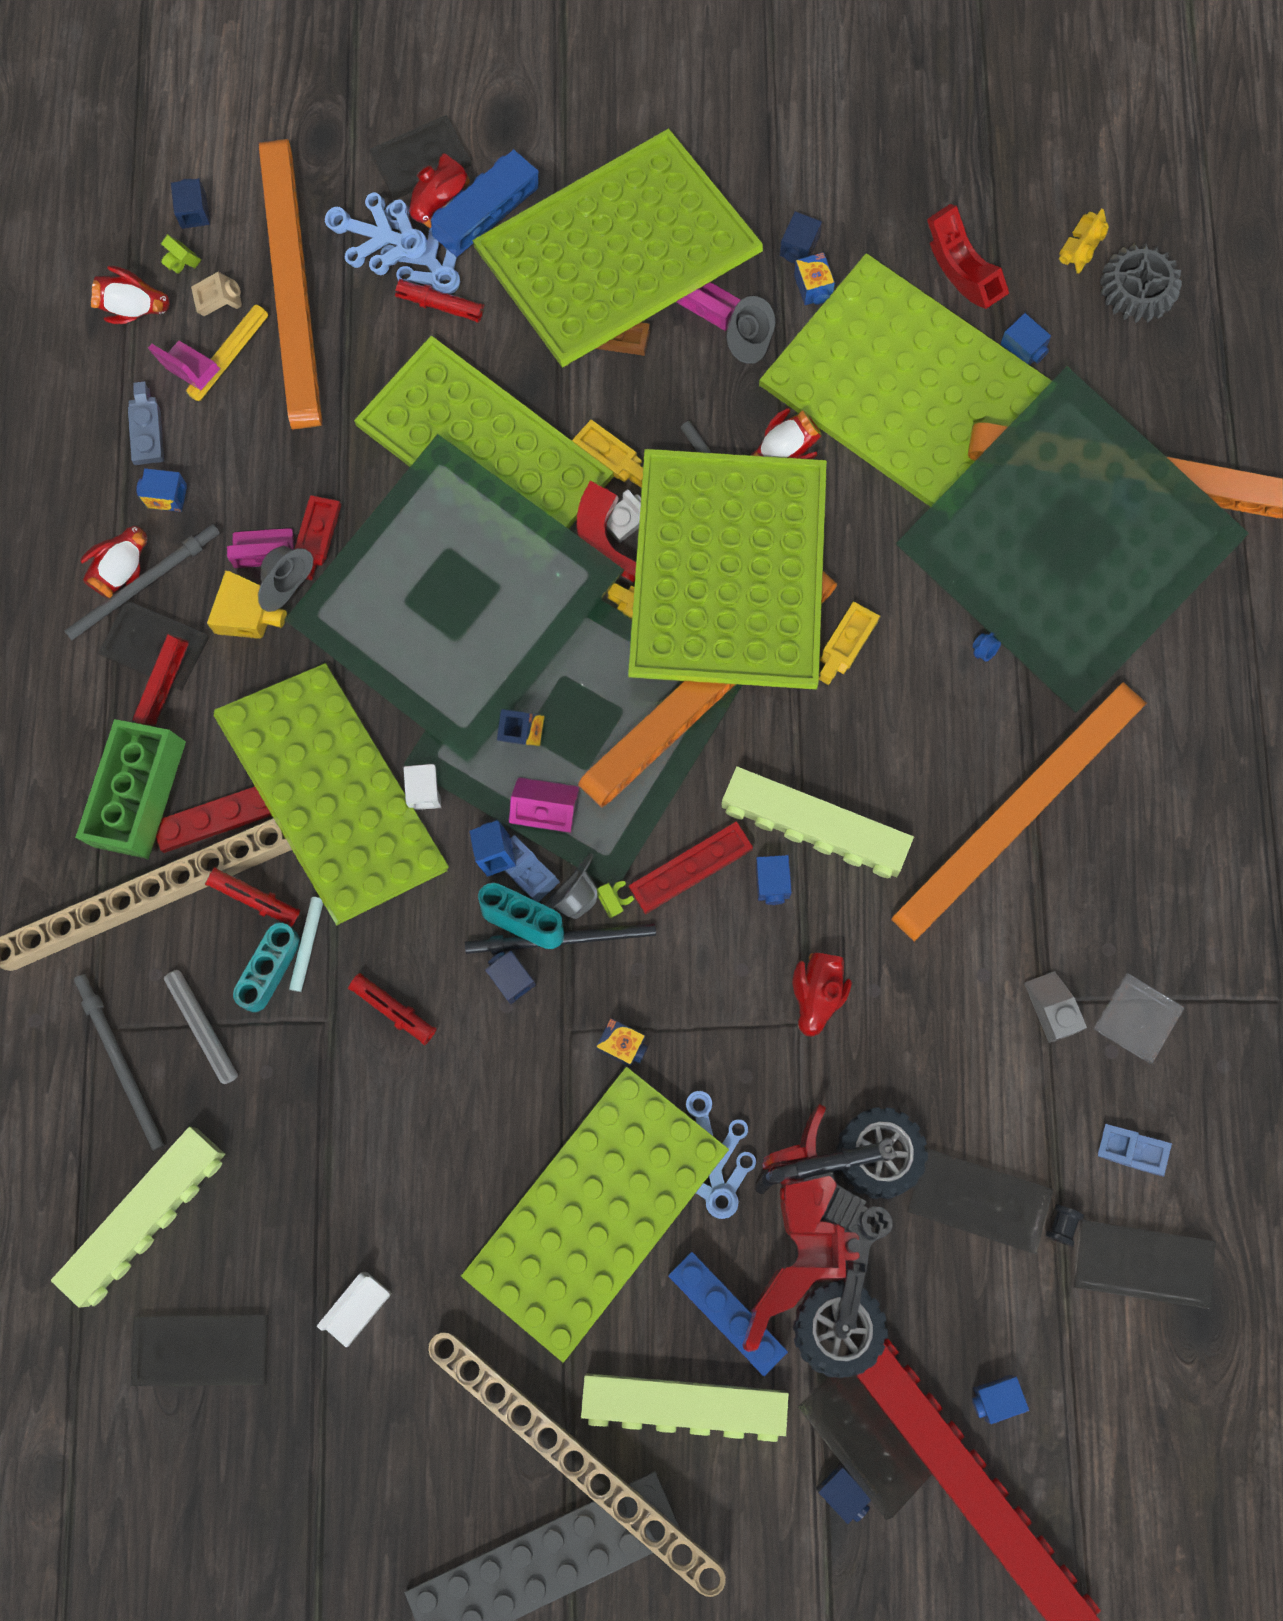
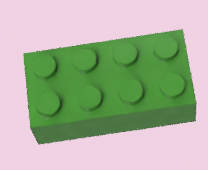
M114 719L75 838L94 848L149 859L186 741L168 729Z

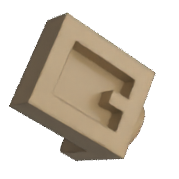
M219 272L191 287L196 311L203 316L212 313L226 304L236 309L242 307L239 285L235 280Z

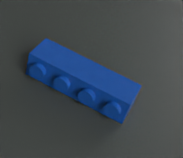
M514 149L506 156H501L490 170L478 175L471 186L465 191L461 190L453 198V201L444 208H439L431 218L432 236L457 258L473 244L472 240L489 231L538 189L539 171Z
M693 1252L668 1275L763 1376L788 1353L767 1329H765L757 1350L751 1352L744 1350L742 1344L752 1314Z

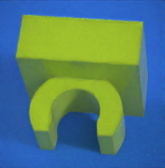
M168 234L161 243L170 251L162 258L161 263L169 270H174L177 274L183 270L185 264L196 268L202 260L186 245Z
M625 881L617 882L612 888L607 883L597 889L598 898L609 918L623 912L624 910L621 906H626L634 900L633 896L627 899L618 897L617 891L626 885Z

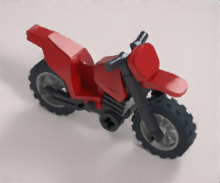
M819 1104L807 1121L799 1145L774 1152L763 1158V1169L770 1170L766 1171L755 1184V1190L759 1194H764L772 1185L781 1183L780 1204L786 1233L790 1235V1238L797 1246L798 1256L792 1266L778 1269L773 1274L751 1310L753 1312L742 1345L745 1351L757 1350L771 1316L793 1308L813 1283L833 1282L818 1287L806 1295L802 1304L798 1306L795 1313L797 1314L796 1320L793 1321V1331H795L796 1337L794 1342L796 1348L799 1347L802 1359L808 1362L813 1370L829 1377L843 1378L862 1374L865 1370L871 1368L885 1349L884 1340L888 1336V1329H885L884 1324L886 1316L884 1312L880 1311L878 1307L880 1305L875 1297L871 1298L868 1294L869 1292L863 1288L867 1271L870 1246L874 1241L887 1236L893 1224L891 1215L887 1210L882 1207H871L868 1209L864 1206L865 1200L838 1186L833 1174L840 1176L842 1175L841 1172H843L845 1175L843 1178L848 1185L851 1183L855 1187L854 1190L856 1192L869 1195V1198L890 1199L908 1191L918 1183V1179L923 1176L926 1169L924 1165L928 1161V1152H925L924 1146L927 1145L925 1137H921L919 1126L915 1122L909 1121L908 1115L903 1112L899 1114L893 1108L886 1107L885 1109H880V1107L860 1113L846 1124V1127L839 1135L838 1139L840 1140L836 1146V1152L817 1156L816 1135L826 1110L825 1106ZM880 1129L894 1135L891 1138L882 1140ZM871 1130L874 1131L875 1144L863 1139V1136ZM897 1139L901 1142L904 1152L894 1151L892 1145ZM895 1157L904 1158V1163L900 1170L891 1161ZM886 1164L894 1176L880 1177L882 1165ZM865 1167H874V1174L870 1173ZM867 1219H871L870 1224L866 1223ZM830 1306L828 1319L820 1315L826 1307ZM858 1315L860 1316L864 1328H856V1321ZM817 1321L825 1325L823 1329L824 1334L818 1337L816 1334ZM851 1333L863 1334V1340L858 1349L849 1337ZM825 1339L833 1342L831 1353L826 1351L819 1342ZM842 1339L852 1354L837 1356Z

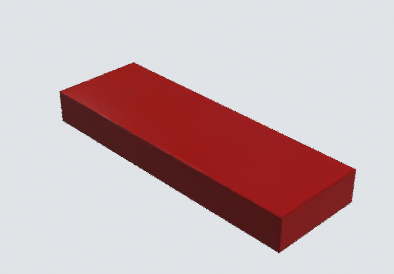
M167 635L132 721L142 725H156L189 645L188 640Z

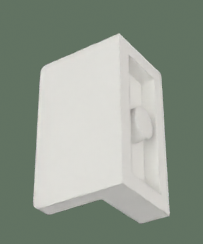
M361 1272L319 1322L317 1327L321 1331L327 1330L345 1347H349L392 1293L368 1272Z

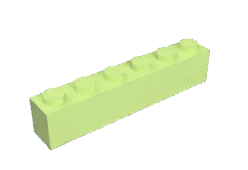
M737 766L722 800V808L726 809V814L741 820L743 817L754 820L755 825L761 829L772 831L774 828L784 832V837L791 841L801 843L804 840L814 844L813 848L821 853L831 855L834 852L844 856L843 860L858 867L861 864L873 868V873L884 878H890L891 876L897 878L914 836Z
M189 1126L51 1279V1282L79 1308L89 1307L90 1305L96 1306L107 1295L106 1287L114 1279L119 1280L130 1269L131 1265L129 1262L137 1253H144L154 1241L152 1236L160 1227L162 1229L166 1228L177 1216L175 1210L183 1201L188 1203L198 1193L200 1189L198 1184L206 1176L210 1178L218 1171L222 1165L220 1160L225 1153L198 1128Z
M586 1373L584 1377L581 1418L588 1419V1425L605 1427L608 1426L609 1421L622 1422V1428L640 1430L642 1429V1424L656 1425V1431L674 1433L676 1432V1427L690 1428V1434L708 1436L710 1435V1430L724 1431L723 1436L728 1438L743 1439L744 1433L758 1434V1440L777 1442L778 1436H786L789 1393L784 1390Z

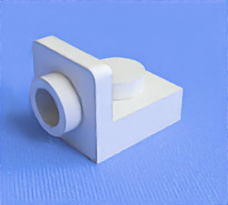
M628 489L623 492V500L614 507L607 523V530L619 544L639 529L641 497L638 494L634 496Z

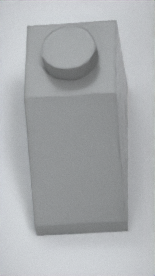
M1055 971L1024 983L1049 1043L1087 1028L1074 996Z

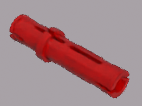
M401 278L397 283L395 290L399 291L395 293L397 298L418 303L419 307L425 309L431 307L477 323L481 321L484 304L434 290L431 285L427 284L421 286Z
M213 867L205 882L206 886H210L258 910L259 915L263 917L268 915L290 927L293 926L300 913V909H296L275 898L276 894L272 892L267 894L244 881L218 870L216 867ZM225 883H227V884H229V885H231V886H233V887H235V888H237V889H239V890H241V891H243V892L249 894L250 896H247V895H245V894H243V893H241V892H239V891H237V890H235V889H233V888H231V887L225 885ZM257 898V899H259V900H261V901H263V902H265V903H267V904H269V905H271V906H273V907L279 909L280 911H277V910H275V909H273V908H271V907H269V906H267V905H265V904H263V903H261V902H259V901H257V900H255V899Z
M362 973L357 974L351 981L348 989L392 1020L398 1030L404 1029L423 1045H426L432 1039L437 1029L416 1015L414 1008L411 1006L405 1007L386 991L364 977Z

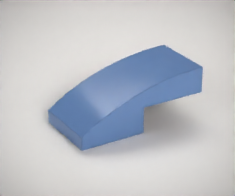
M514 835L511 838L516 866L504 871L532 900L539 902L560 882L536 858L533 852Z
M1105 1124L1098 1157L1164 1177L1172 1143Z

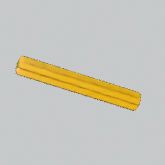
M254 305L213 355L211 360L217 364L220 370L201 391L191 384L188 386L186 392L192 399L196 401L203 399L268 318V313L262 307Z

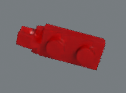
M312 495L309 498L295 549L305 548L311 552L313 557V567L306 580L312 581L317 565L323 566L324 560H326L341 509L340 501Z

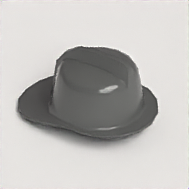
M747 296L740 300L728 320L726 334L728 347L733 356L746 364L757 363L764 357L774 332L775 314L771 305L763 298Z
M283 545L273 549L264 557L261 564L262 583L258 592V603L262 609L267 612L276 611L290 599L298 586L310 574L313 567L311 552L305 548L292 550Z
M592 853L553 892L545 906L556 909L573 919L581 917L594 906L598 896L597 886L586 872L593 858Z

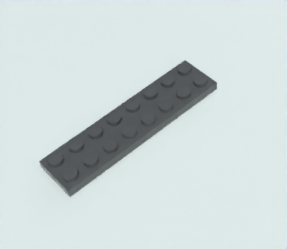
M656 1471L628 1483L629 1486L680 1529ZM624 1497L619 1503L620 1513L627 1518L634 1517L638 1510L637 1502L631 1497ZM593 1500L411 1587L404 1593L415 1621H514L653 1552ZM653 1520L647 1524L646 1534L649 1539L659 1541L664 1537L665 1529L661 1522Z

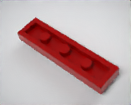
M252 787L162 818L156 837L160 851L166 853L270 817L272 814L256 787Z
M736 821L630 884L628 887L644 914H647L751 852L753 847Z

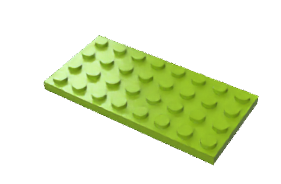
M433 336L429 337L354 420L358 428L537 565L577 520L578 506L588 483L592 481L605 488L614 477L613 471Z
M326 663L214 710L215 719L336 925L447 872L449 866L415 810L407 806L406 795Z
M626 1067L461 1277L564 1363L729 1149Z

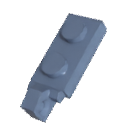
M145 381L133 383L135 400H129L128 407L132 462L134 465L164 462L161 411L157 404V399L150 396V388L146 386Z

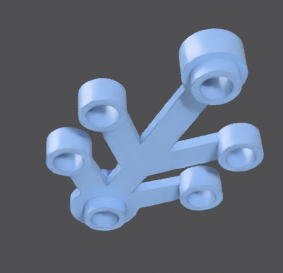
M376 192L370 193L366 197L365 204L371 210L377 226L351 219L350 215L341 207H333L326 213L325 223L333 232L341 234L350 231L372 238L360 246L351 247L346 251L345 260L354 268L362 266L366 256L385 245H396V247L382 256L375 255L369 261V267L374 273L384 275L389 270V265L404 256L408 259L419 258L427 248L426 236L420 230L413 229L408 217L410 214L409 206L402 200H395L390 205V213L397 219L401 234L392 231L384 211L385 200ZM378 199L377 205L372 207L373 202ZM403 206L402 212L397 214L398 208ZM416 242V245L411 248L412 243ZM355 254H358L357 259L355 261H352V257ZM382 261L381 267L376 269V265Z
M389 204L385 209V214L390 226L401 232L398 221L394 220L395 217L390 213L391 204ZM403 206L398 208L397 214L402 212ZM432 228L429 230L427 248L419 258L408 259L404 256L389 265L393 266L397 262L426 265L431 271H413L408 266H402L396 273L398 281L404 274H409L410 277L404 279L405 281L432 285L434 290L446 294L454 293L460 286L459 274L454 270L457 258L446 249L443 266L436 259L439 242L432 236ZM416 242L412 243V248L416 245ZM384 246L380 252L381 256L386 252L390 251L391 249H393L395 246ZM444 280H450L447 284H441Z
M695 1091L687 1098V1111L696 1118L698 1125L713 1136L708 1116L712 1109V1100L707 1093ZM697 1099L703 1100L705 1102L704 1110L696 1111L693 1108V1102ZM739 1119L732 1121L729 1125V1133L722 1143L729 1151L709 1175L711 1187L703 1183L696 1192V1194L706 1199L708 1212L719 1219L729 1218L736 1212L739 1202L735 1192L747 1172L753 1170L756 1165V1159L752 1153L742 1152L736 1159V1169L726 1184H724L721 1170L739 1140L745 1138L748 1133L747 1124ZM733 1125H743L745 1129L744 1134L741 1136L734 1135L732 1132ZM749 1156L752 1159V1166L743 1168L740 1165L741 1157ZM718 1196H725L728 1199V1206L721 1209L716 1206L715 1201Z

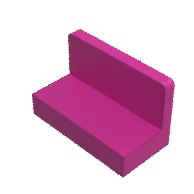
M709 282L676 302L726 331L729 317L732 315L740 299Z
M178 341L168 353L154 344L148 347L165 369L200 391L220 370L214 361L181 341Z
M291 528L234 532L233 545L227 546V558L234 568L259 567L264 557L273 549L284 545L293 550L294 533Z
M518 778L511 795L509 823L571 833L579 787Z

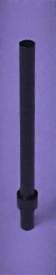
M655 923L564 932V940L561 945L656 936ZM503 935L490 936V939L465 941L466 954L491 952L492 955L500 952L505 953V950L540 947L519 936L504 938Z

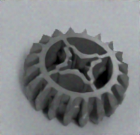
M1135 243L1130 246L1129 250L1123 247L1119 250L1118 254H1113L1110 257L1109 262L1102 271L1103 275L1100 279V286H1102L1101 296L1107 297L1105 306L1114 305L1113 314L1118 312L1124 313L1123 320L1133 316L1135 323L1140 321L1141 317L1147 323L1152 320L1153 316L1159 319L1163 316L1164 312L1168 313L1172 309L1174 302L1177 301L1180 295L1179 292L1182 287V281L1179 280L1181 270L1175 269L1176 260L1168 261V252L1161 255L1158 253V246L1153 250H1149L1146 243L1142 245L1141 249ZM1155 294H1160L1153 298H1145L1147 296H1154Z

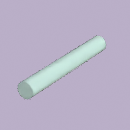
M311 897L289 990L302 992L323 906L321 898Z

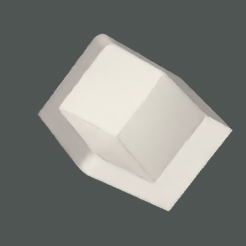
M435 765L404 767L407 806L414 810L441 808V796L437 790Z

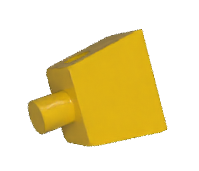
M225 571L207 624L214 634L260 639L264 636L267 625L282 628L286 621L287 612L283 609L271 612L265 611L258 603L260 585L230 571Z

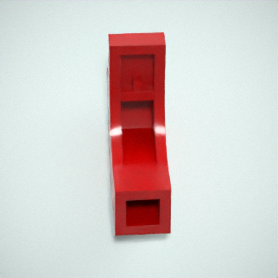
M949 204L927 219L934 239L929 243L932 252L946 277L966 299L979 307L987 309L1009 294L1001 267L986 262L971 245L956 205Z
M590 481L581 497L577 512V531L581 545L589 559L603 573L611 577L616 567L620 568L618 574L634 583L636 562L617 552L611 546L607 536L608 519L619 498L616 494Z

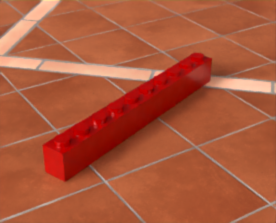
M888 1338L885 1339V1349L882 1355L878 1356L875 1365L865 1370L862 1374L856 1375L859 1381L1045 1621H1100L1096 1616L1101 1612L1099 1607L1087 1593L1084 1596L1078 1593L1073 1586L1078 1582L1074 1575L1064 1564L1060 1567L1057 1566L1050 1557L1055 1552L1042 1535L1036 1538L1028 1529L1032 1522L1019 1506L1015 1509L1011 1507L1005 1499L1009 1495L1006 1488L996 1477L992 1481L983 1471L987 1466L975 1449L968 1452L961 1443L965 1436L952 1420L946 1424L939 1415V1412L943 1409L930 1392L927 1395L922 1393L917 1386L921 1381L908 1364L904 1368L895 1358L899 1352Z

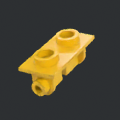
M1101 209L1097 215L1093 212L1083 215L1072 232L1074 237L1080 239L1069 237L1059 252L1060 262L1065 265L1074 263L1078 274H1080L1085 264L1091 261L1094 250L1107 235L1108 223L1106 222L1104 209Z

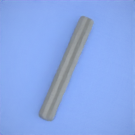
M178 970L168 973L164 977V981L222 1084L230 1083L238 1077V1074L183 974Z

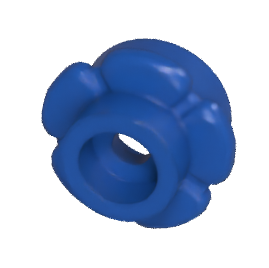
M993 632L989 635L982 633L976 638L972 648L975 649L973 655L977 659L981 658L986 662L995 656L1001 646V642L996 639V634Z

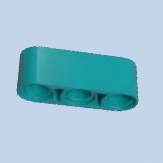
M488 883L480 889L478 893L480 909L483 918L488 922L545 949H554L563 942L562 917L557 911L497 883ZM492 901H500L496 905H488ZM519 914H527L524 918H515ZM546 927H555L552 931H543Z
M276 923L267 930L234 988L233 998L236 1004L247 1011L259 1012L265 1008L299 949L300 937L287 924ZM288 932L290 934L289 942L283 947H278L276 942L278 936ZM268 960H273L274 968L271 973L262 975V964ZM256 988L258 991L257 999L252 1003L246 1004V992Z

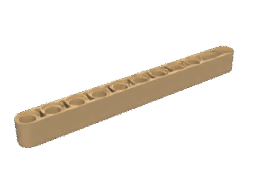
M271 819L1 936L0 968L9 971L17 970L208 887L205 885V882L211 871H207V864L214 858H219L218 870L233 876L292 849L276 821ZM278 833V839L273 845H265V839L269 834ZM245 845L248 846L247 855L243 858H236L238 848ZM189 871V879L183 884H178L180 873ZM159 883L160 890L158 894L149 897L150 887ZM130 896L128 907L120 910L119 904L122 898ZM96 909H100L99 919L91 923V913ZM70 921L71 928L69 932L61 936L60 930L62 925ZM40 934L41 941L39 945L31 948V940ZM10 947L11 954L9 958L2 961V952Z
M440 1333L431 1339L428 1351L435 1363L694 1589L708 1597L716 1596L723 1590L726 1574L720 1563L455 1335L449 1333ZM449 1339L454 1345V1352L449 1358L443 1359L438 1352L439 1345L444 1340ZM474 1361L479 1366V1375L475 1380L468 1381L464 1377V1367L467 1363ZM500 1383L505 1389V1397L500 1403L495 1404L490 1400L489 1390L494 1384ZM525 1405L531 1411V1419L527 1425L520 1426L515 1421L514 1415L518 1407ZM546 1428H552L558 1437L556 1445L550 1449L545 1448L540 1441V1435ZM571 1451L580 1452L584 1458V1465L577 1472L570 1470L566 1463V1458ZM597 1474H605L610 1479V1490L604 1495L598 1494L593 1489V1479ZM624 1497H631L637 1502L638 1510L634 1517L627 1518L620 1513L619 1503ZM655 1520L663 1524L665 1535L661 1540L653 1541L647 1536L646 1526L650 1521ZM679 1544L689 1546L692 1551V1560L685 1565L677 1563L673 1558L674 1547ZM707 1568H713L720 1576L719 1584L712 1589L703 1586L700 1580L701 1572Z

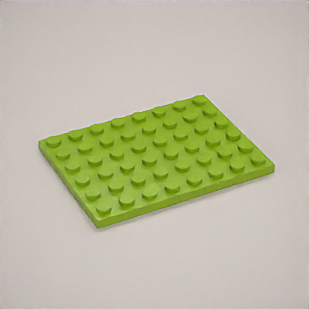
M669 128L472 240L474 248L562 368L763 251L762 242Z
M867 253L759 380V386L797 413L805 411L818 428L949 521L994 466L993 464L974 461L968 457L972 426L976 423H991L1024 429L1057 386L1052 380Z
M645 449L628 677L803 689L818 688L826 460Z

